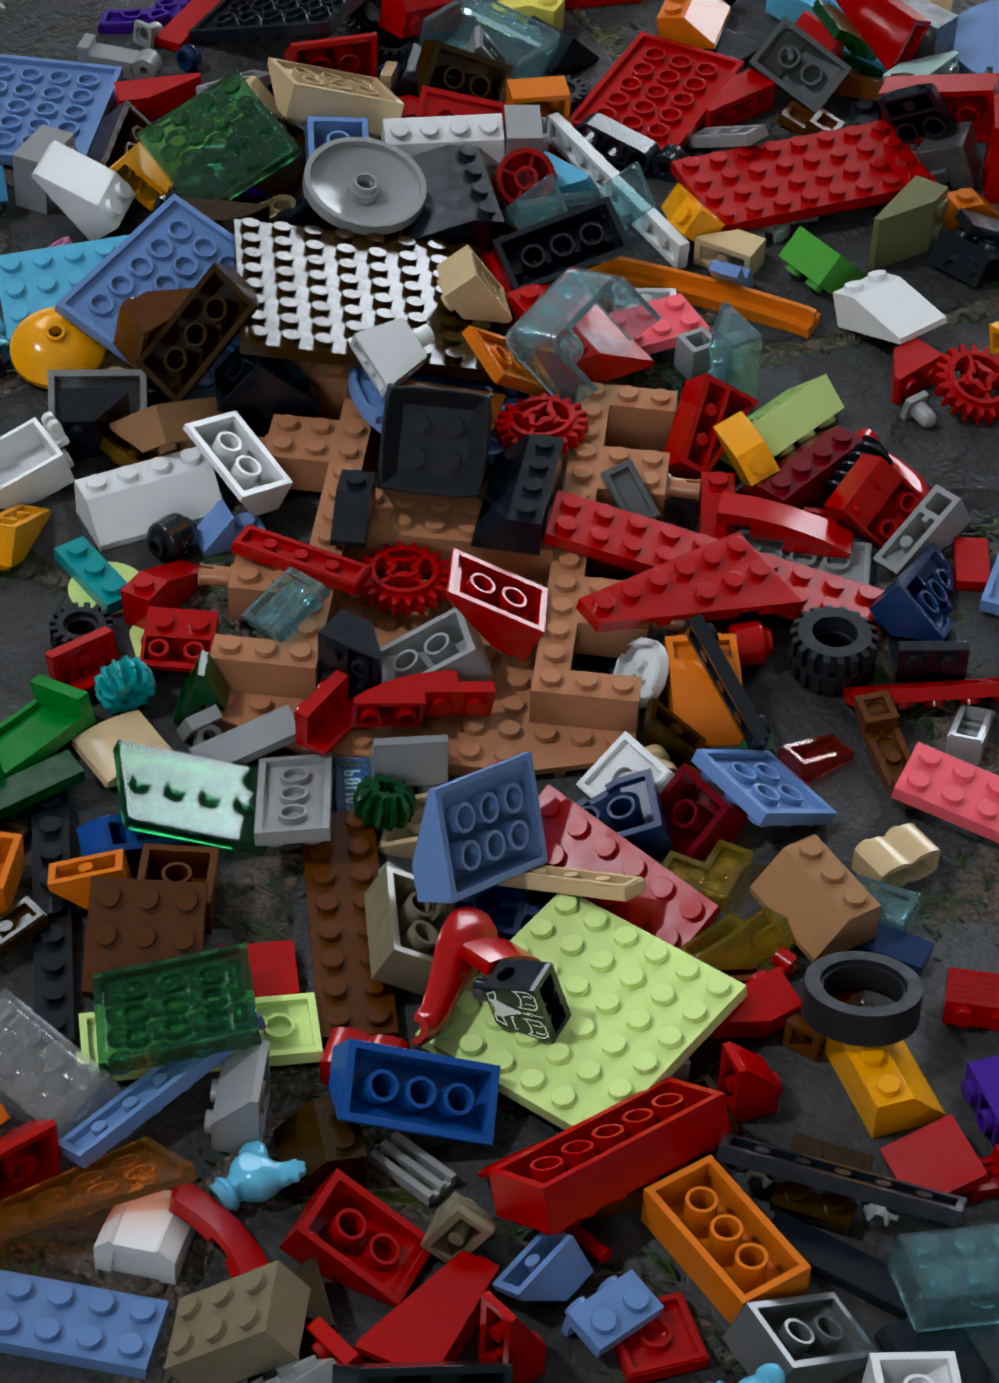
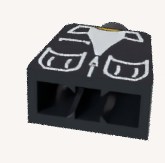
M503 959L498 962L488 978L480 976L473 984L472 993L474 999L488 1002L495 1022L500 1027L554 1044L571 1017V1012L554 966L550 962Z

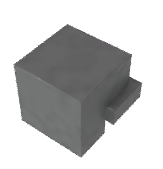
M972 121L958 123L956 129H948L939 137L925 134L917 152L920 162L939 184L950 181L952 189L975 186L983 164V157Z

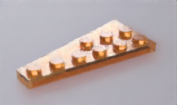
M145 1136L102 1155L98 1161L90 1164L85 1169L80 1166L74 1167L1 1199L0 1241L70 1219H83L96 1211L198 1180L194 1165L150 1137Z

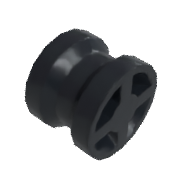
M676 144L665 145L652 160L651 167L653 173L663 181H673L675 177L670 171L671 161L687 157L685 151Z

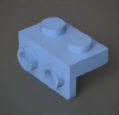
M631 1269L619 1278L616 1275L607 1278L599 1286L597 1292L588 1299L582 1296L573 1301L565 1310L566 1317L561 1331L566 1337L576 1333L596 1358H598L659 1317L663 1312L664 1305Z

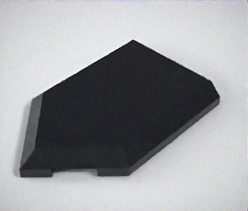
M941 1305L883 1326L874 1335V1339L882 1352L955 1351L962 1383H988L991 1371L951 1310L946 1306Z

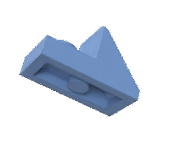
M221 499L197 525L196 546L204 558L231 551V543L247 524L265 530L266 528L258 515L253 517L250 512L233 516L224 500Z

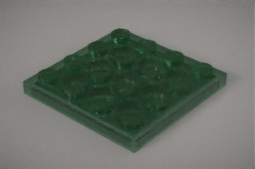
M237 70L136 133L137 139L179 194L185 197L231 201L302 155L300 147Z
M247 942L92 974L98 1065L101 1077L125 1075L135 1070L164 1067L178 1061L193 1058L203 1059L212 1054L231 1050H245L251 1046L262 1044Z

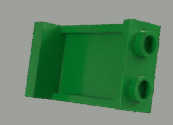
M41 674L29 681L34 700L0 723V781L42 762L96 723L87 691Z

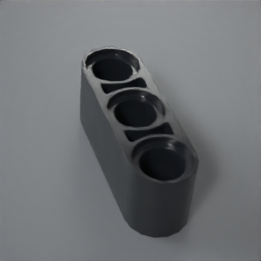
M600 113L590 114L575 128L605 159L635 174L645 173L651 167L652 160L661 151L659 145L654 140Z

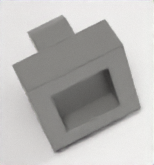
M215 704L185 718L176 731L183 742L193 738L195 746L205 741L203 739L205 734L212 738L222 734L221 729L216 725L223 716Z

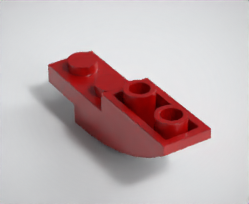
M457 670L433 671L396 678L372 687L354 697L349 725L350 727L408 728L421 727L424 716H491L496 694L494 681H458Z

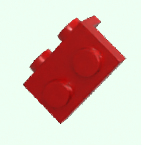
M105 625L45 652L49 678L87 691L89 694L94 692V677L101 674L100 667L109 666L112 664V659L118 661L113 630Z
M336 670L327 680L319 683L315 692L306 701L299 703L294 712L297 744L322 756H327L354 728L349 725L352 702L349 701L348 674Z

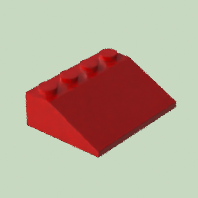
M532 284L507 292V301L513 320L506 324L523 343L535 347L552 374L569 393L579 391L580 382L604 383L654 366V360L588 292L540 284Z

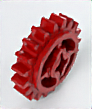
M960 344L957 351L950 347L946 354L940 356L932 371V374L935 376L931 384L937 386L934 395L944 397L940 405H950L952 407L950 414L961 413L962 421L964 422L968 417H973L975 425H978L982 418L988 425L992 423L994 418L999 421V353L994 356L989 355L988 347H985L982 352L978 351L976 344H972L969 351L963 344ZM959 370L961 376L959 379H956L955 371ZM992 390L996 392V397L994 398L990 397Z
M543 393L541 396L536 397L529 394L527 399L517 398V404H506V411H499V419L496 420L498 443H502L503 450L530 433L546 434L564 438L563 455H568V449H578L579 442H585L586 433L589 432L586 410H581V403L572 404L571 397L564 400L560 399V394L547 396L546 393Z
M398 542L396 547L384 544L383 551L380 552L379 550L372 549L371 557H362V563L372 566V576L359 591L360 599L367 598L368 607L378 604L379 613L389 610L393 617L399 612L405 613L407 617H411L412 612L417 611L419 614L425 615L426 607L436 610L437 601L446 602L445 593L449 562L448 560H441L440 552L430 554L429 546L420 549L417 548L414 542L410 546H404L402 542Z

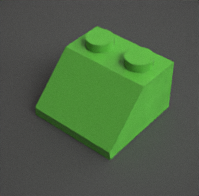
M799 226L778 255L787 262L785 269L797 278L804 274L808 277L805 284L818 293L824 289L833 295L834 291L845 287V283L868 276L801 226Z

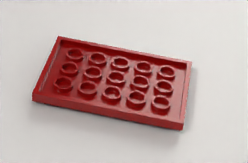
M641 31L573 112L569 122L576 128L590 114L600 113L654 140L659 145L660 150L668 144H676L683 149L689 142L690 136L696 133L705 121L707 107L732 76L744 71L745 61Z

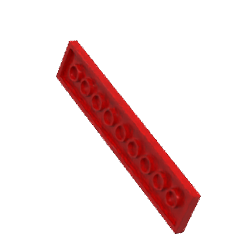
M557 490L542 543L641 573L719 539L690 531L674 524L651 519L641 514L612 507L609 504L586 499L576 494ZM757 551L803 601L799 611L788 612L786 608L773 609L772 614L795 620L799 619V614L802 612H810V608H824V605H832V607L836 608L843 606L847 607V610L860 612L861 617L869 618L871 625H875L878 635L879 626L875 623L869 608L885 590Z

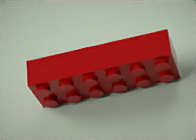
M667 1077L648 1090L640 1091L489 1169L488 1173L496 1216L513 1221L517 1225H524L541 1231L545 1235L560 1234L567 1229V1226L582 1218L594 1216L597 1210L611 1202L621 1201L628 1196V1193L637 1188L655 1183L661 1175L686 1166L687 1161L698 1155L714 1151L727 1132L731 1133L725 1093Z

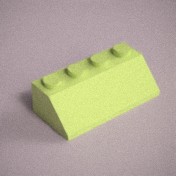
M827 374L787 389L747 418L766 442L772 456L775 457L777 455L780 458L795 449L793 443L796 441L802 443L816 434L814 431L816 427L821 429L836 420L834 415L845 407ZM724 451L719 459L733 467Z

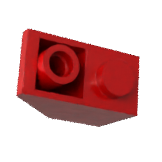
M917 337L894 348L890 371L891 402L898 404L932 385L931 381L935 376L932 374V371L942 353Z

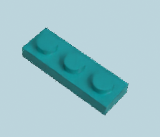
M84 536L53 548L54 559L95 603L101 606L102 610L106 609L110 615L123 609L120 590L127 582Z

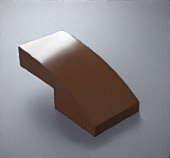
M795 100L788 104L776 121L802 135L819 133L823 130L840 129L845 124V122L822 107L814 114Z

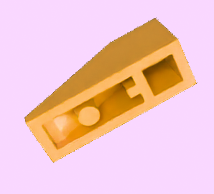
M677 183L661 206L668 221L682 235L694 242L698 235L720 232L725 225L680 183Z
M19 503L0 512V570H10L11 567L25 559L49 519L50 509Z

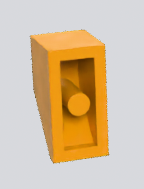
M742 411L712 427L743 485L752 487L780 471L766 442Z

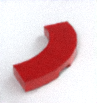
M182 1177L178 1178L172 1187L168 1211L192 1226L209 1243H218L228 1258L225 1261V1265L231 1278L269 1264L257 1242L231 1212L196 1185Z

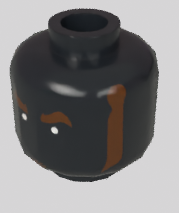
M178 513L168 514L148 528V549L153 556L164 562H175L195 549L198 535L197 528L188 517Z

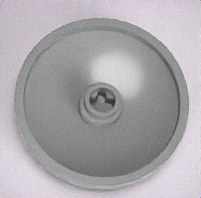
M366 137L339 138L321 145L307 160L302 183L308 203L319 216L340 229H347L362 235H367L368 233L391 234L408 227L422 212L427 194L424 174L409 155L391 144Z

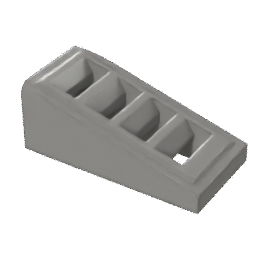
M964 704L960 705L947 735L945 753L978 766L992 727L995 711Z

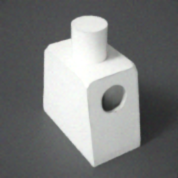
M398 318L355 333L349 346L383 398L387 396L389 390L387 388L388 383L399 386L424 365L428 356L423 347L433 343L435 336L427 324L412 331L404 318Z

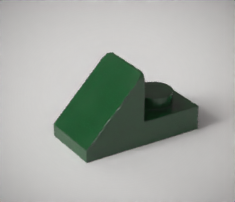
M201 650L177 698L173 720L175 723L181 724L185 718L193 715V713L200 712L203 705L211 707L216 704L221 711L227 709L230 687L209 652Z

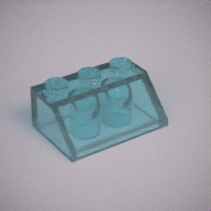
M728 302L721 304L712 329L711 345L709 347V370L707 373L756 399L763 336ZM755 408L751 409L746 416H749L753 412H755Z

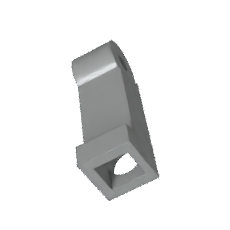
M88 33L84 34L77 45L78 62L122 66V79L154 78L162 66L161 56L150 48L138 51L96 43V35Z

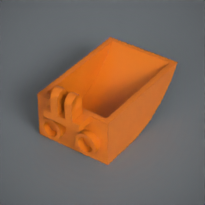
M717 633L719 637L718 644L743 687L736 635ZM684 634L665 636L664 647L669 658V673L665 683L668 709L706 739L705 747L740 745L744 738L687 636Z

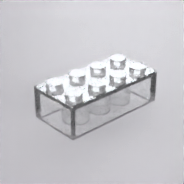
M4 988L0 992V1097L29 1122L39 1119H53L57 1124L59 1141L120 1094L122 1090L111 1074L9 990Z

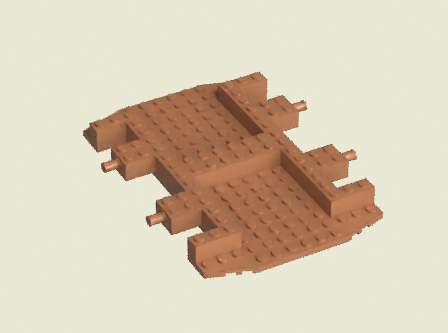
M291 360L318 386L320 409L313 418L290 414H274L269 433L265 437H257L293 481L290 489L322 492L309 545L362 562L363 556L371 557L372 549L379 550L380 552L383 551L384 544L396 547L398 542H402L404 546H410L414 542L417 548L420 549L429 546L430 554L440 552L441 560H448V562L450 561V552L453 548H456L548 588L545 632L526 661L506 655L502 651L493 648L480 634L494 674L493 677L486 680L494 681L496 690L491 716H424L421 727H354L330 752L332 753L333 763L371 767L370 747L374 738L448 734V775L465 776L523 752H531L535 775L553 773L554 778L565 777V771L581 769L588 771L624 731L636 740L642 677L574 670L576 654L618 658L621 653L626 654L630 648L627 645L632 640L640 637L648 638L649 633L652 634V630L684 634L685 619L672 620L670 625L658 626L656 622L639 623L637 628L596 632L576 609L578 600L622 580L588 577L589 557L544 543L542 544L540 556L472 547L471 540L483 499L477 497H441L404 493L386 488L378 489L377 486L380 484L379 450L381 434L362 418L351 399L348 389V374L351 366ZM558 381L565 392V396L562 399L571 397L572 404L581 403V410H586L589 432L586 433V441L579 442L578 449L569 448L568 455H563L562 472L557 490L616 507L600 477V473L631 459L661 514V522H663L665 500H669V497L699 501L701 479L671 477V473H668L670 452L664 451L677 411L678 391L661 388H638L607 381L604 383L580 382L579 391L569 393ZM493 465L486 471L482 489L484 495ZM342 469L376 473V505L365 549L330 545L335 495ZM236 555L234 564L232 563L230 567L200 563L198 585L228 587L229 619L290 625L286 641L215 634L210 656L230 687L227 709L225 711L219 710L223 717L216 726L226 732L287 704L294 714L299 703L306 701L318 686V632L342 608L371 621L379 647H382L455 608V606L446 598L445 603L437 601L436 610L426 607L425 615H421L416 611L412 612L411 617H407L405 613L399 612L393 617L389 610L379 613L378 604L368 607L367 598L360 599L359 592L354 596ZM296 741L284 746L295 751V756L318 754L297 744Z

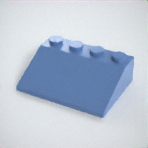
M523 752L429 789L412 861L418 902L455 903L548 862L531 752Z

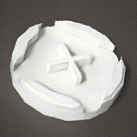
M644 637L632 640L627 645L630 648L626 654H620L613 672L615 675L642 677L639 709L647 707L648 700L652 697L655 699L659 697L669 673V658L665 647L659 641Z

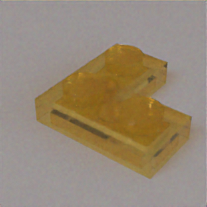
M719 839L705 863L670 850L661 865L716 903L723 910L751 865L754 851Z

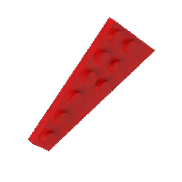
M738 531L584 596L578 600L576 609L596 632L634 629L637 628L639 623L656 622L658 626L670 625L672 620L686 619L688 622L689 619L699 614H702L705 621L738 618L739 613L757 611L758 615L771 614L773 609L786 608L788 612L800 610L803 601Z

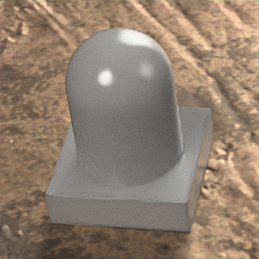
M139 19L135 20L132 42L145 48H154L155 37L163 29L162 24L156 21L146 23Z
M925 390L905 400L900 417L903 421L913 417L920 426L930 428L935 425L937 416L926 404L929 394Z

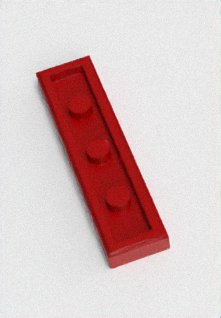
M247 524L231 543V553L354 596L357 595L372 576V566L250 524Z

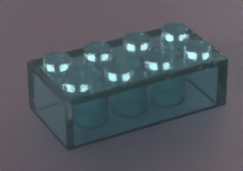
M999 1223L898 1234L888 1269L915 1333L999 1323Z

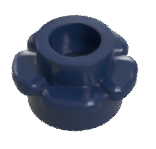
M187 44L177 50L176 62L181 70L186 72L192 69L194 71L199 69L198 65L202 61V56L196 47Z

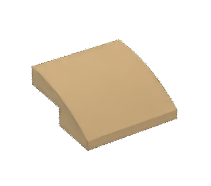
M139 710L127 712L100 722L72 739L71 746L106 788L138 782L141 770L172 764L174 751Z

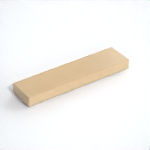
M540 865L498 884V886L623 902L646 892V881L643 877Z

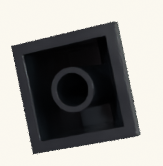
M238 346L214 371L217 410L222 413L236 410L250 429L260 437H265L269 433L274 414H290L313 418L320 409L318 386L291 360L240 354Z

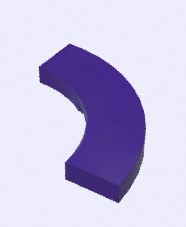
M158 0L155 2L154 7L142 10L140 7L127 10H104L98 23V33H133L134 21L138 19L146 23L156 21L165 26L191 0Z

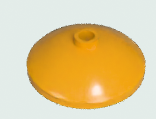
M55 307L41 309L26 317L16 327L10 341V356L18 374L32 385L48 389V370H99L104 363L107 352L106 347L55 312Z

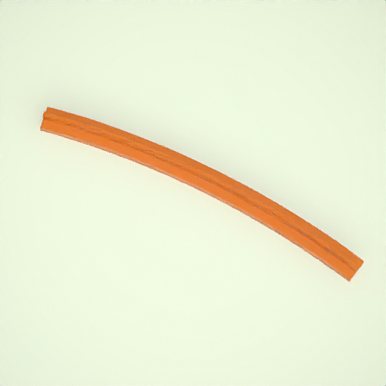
M402 230L399 231L398 237L404 235ZM620 256L586 269L596 283L620 288H676V294L681 293L691 305L718 311L775 329H782L806 339L820 323L821 314L813 307L734 283L668 266Z

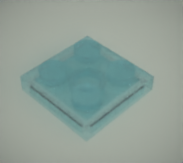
M290 566L241 616L248 625L281 643L284 639L292 636L296 632L298 625L310 614L316 612L331 593L323 583Z

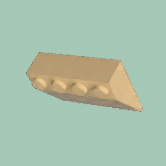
M268 58L267 64L276 107L285 119L293 124L301 125L303 121L307 122V116L368 118L369 136L381 139L383 119L401 118L404 103L377 77L277 58Z

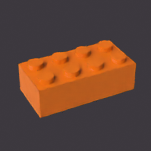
M711 1154L643 1189L641 1221L730 1325L748 1302L807 1295L811 1266Z

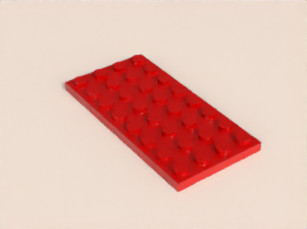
M875 120L872 123L856 126L849 125L845 128L830 131L823 130L819 133L794 136L778 141H767L752 146H740L726 151H714L710 154L695 157L688 156L671 161L670 171L676 180L725 224L720 232L737 229L747 231L887 203L916 175L937 182L910 148L896 136L895 130L888 125L886 120Z

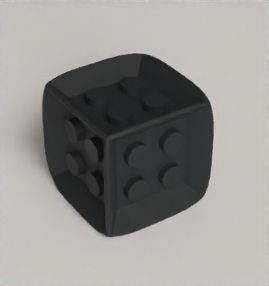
M388 383L387 388L389 390L384 405L380 439V484L377 486L378 489L386 488L404 493L441 497H477L483 499L482 489L487 471L491 433V399L494 394L484 395L472 391L426 386H395L392 383Z

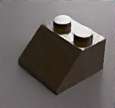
M331 1096L312 1099L273 1130L278 1162L297 1159L306 1163L307 1174L301 1178L300 1182L284 1187L286 1199L313 1195L317 1188L337 1168L362 1187H367V1152L361 1126L356 1123L339 1121Z

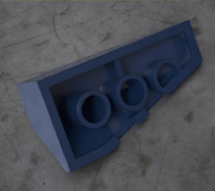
M934 543L929 545L885 589L869 608L875 623L880 628L886 629L891 636L921 641H943L952 629L953 621L948 618V613L953 610V603L948 597L954 591L955 569Z
M651 768L616 778L604 785L605 791L590 800L584 797L575 802L651 858L674 851L669 824Z

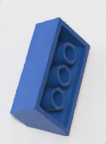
M351 1038L333 1046L328 1087L339 1121L489 1147L493 1146L500 1076L499 1065Z

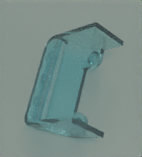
M454 0L423 19L419 44L422 47L424 40H437L466 50L474 27L480 25L508 58V65L513 66L511 79L542 77L558 48L560 34L557 30L495 0Z
M633 162L599 189L561 194L554 174H548L504 208L502 214L506 224L515 230H520L609 196L626 233L629 230L628 226L654 208L656 204L639 162Z
M577 267L569 268L562 273L506 334V344L509 350L551 396L560 394V399L563 400L571 397L572 404L580 403L598 389L576 365L583 356L584 348L580 338L572 331L573 327L595 304L629 341L661 319L657 312L625 278Z

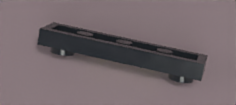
M702 614L689 619L684 633L750 750L764 749L770 737V726L764 715L757 714L721 650L715 627L710 622L706 623Z

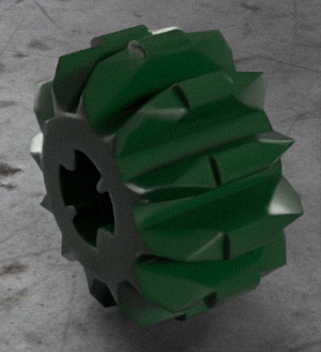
M377 773L376 777L365 776L363 782L358 783L357 789L354 791V816L362 819V823L365 826H375L376 830L385 828L392 832L394 827L404 829L406 823L411 822L412 816L415 814V788L408 786L404 779H394L393 775L384 777Z

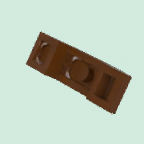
M888 690L854 696L855 712L867 751L878 776L891 796L911 756V752L898 727L900 715ZM893 799L903 810L914 808Z

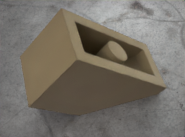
M455 1191L437 1208L420 1247L441 1261L448 1263L461 1250L471 1254L493 1234L495 1225L490 1213L479 1207L472 1199L464 1197Z

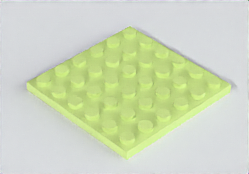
M557 893L510 940L540 961L550 962L554 966L571 1012L570 1019L554 1044L500 1027L495 1022L488 1002L476 1000L473 997L472 989L475 980L480 976L489 977L481 972V974L472 978L462 990L441 1033L421 1047L433 1054L499 1065L498 1092L561 1129L567 1130L640 1091L648 1090L661 1080L671 1077L748 996L747 986L581 896ZM421 1028L415 1033V1037L420 1034Z

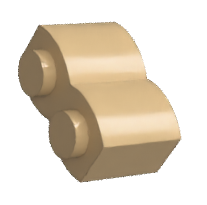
M906 823L890 828L884 836L861 841L854 850L851 868L879 896H885L899 890L908 882H916L933 873L937 869L941 850L913 823Z

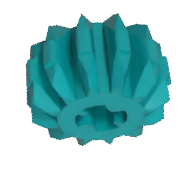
M125 655L120 661L112 659V664L100 667L101 674L94 677L95 696L110 714L117 712L124 714L132 709L138 710L141 704H149L148 697L156 693L154 688L156 683L154 680L155 676L151 668L139 656L130 659Z

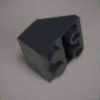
M342 608L318 632V685L321 681L327 680L336 670L348 674L349 700L353 701V698L382 683V654L373 623Z

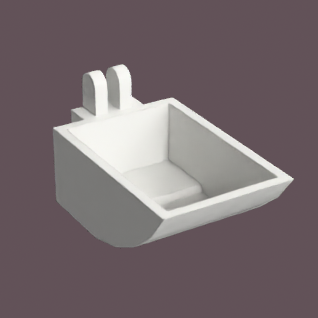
M46 412L42 415L41 421L43 426L34 417L0 436V509H9L19 503L29 505L41 501L74 482L75 479L70 470L74 463L66 449L60 450V448L69 444L70 441L53 413Z

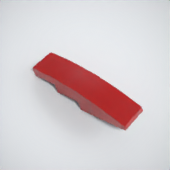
M721 491L717 523L749 526L750 537L783 541L784 552L850 559L854 532L823 517L790 505L755 496Z

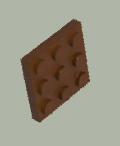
M91 876L81 992L94 995L199 1001L208 883Z

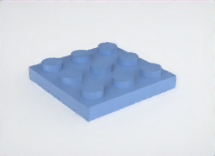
M697 749L691 759L702 771L701 775L723 790L725 798L739 805L748 814L747 818L757 826L782 825L790 827L791 825H806L813 827L814 825H831L838 814L769 750Z

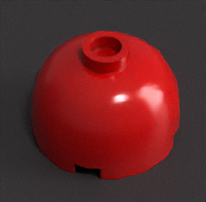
M523 147L512 150L502 158L497 166L495 181L498 190L507 202L515 207L528 209L539 206L549 199L555 189L557 176L554 166L546 154L538 149Z

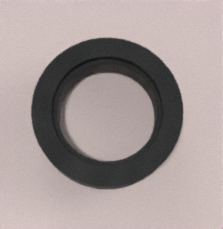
M865 951L836 952L815 960L807 968L804 977L801 1012L809 1026L821 1035L837 1042L866 1047L890 1045L908 1038L916 1031L920 1021L923 983L914 970L894 958ZM845 989H862L882 994L896 1003L883 1007H858L843 1003L829 994Z

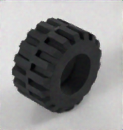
M824 605V608L814 607L810 608V612H802L799 614V619H795L792 623L787 656L788 670H791L790 675L793 679H798L801 686L810 687L811 691L819 693V691L826 692V695H833L834 693L844 695L843 688L866 686L870 682V677H873L879 641L875 625H871L869 618L861 617L860 612L847 610V607L843 606L836 608L832 607V605Z

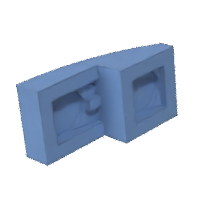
M713 259L708 269L711 276L715 279L748 288L753 287L755 282L751 269L729 262Z

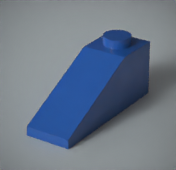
M192 804L100 816L76 828L83 856L123 848L125 856L128 858L141 855L143 843L185 845L201 840Z

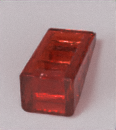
M833 733L780 746L776 757L806 784L849 762L854 758L855 753Z

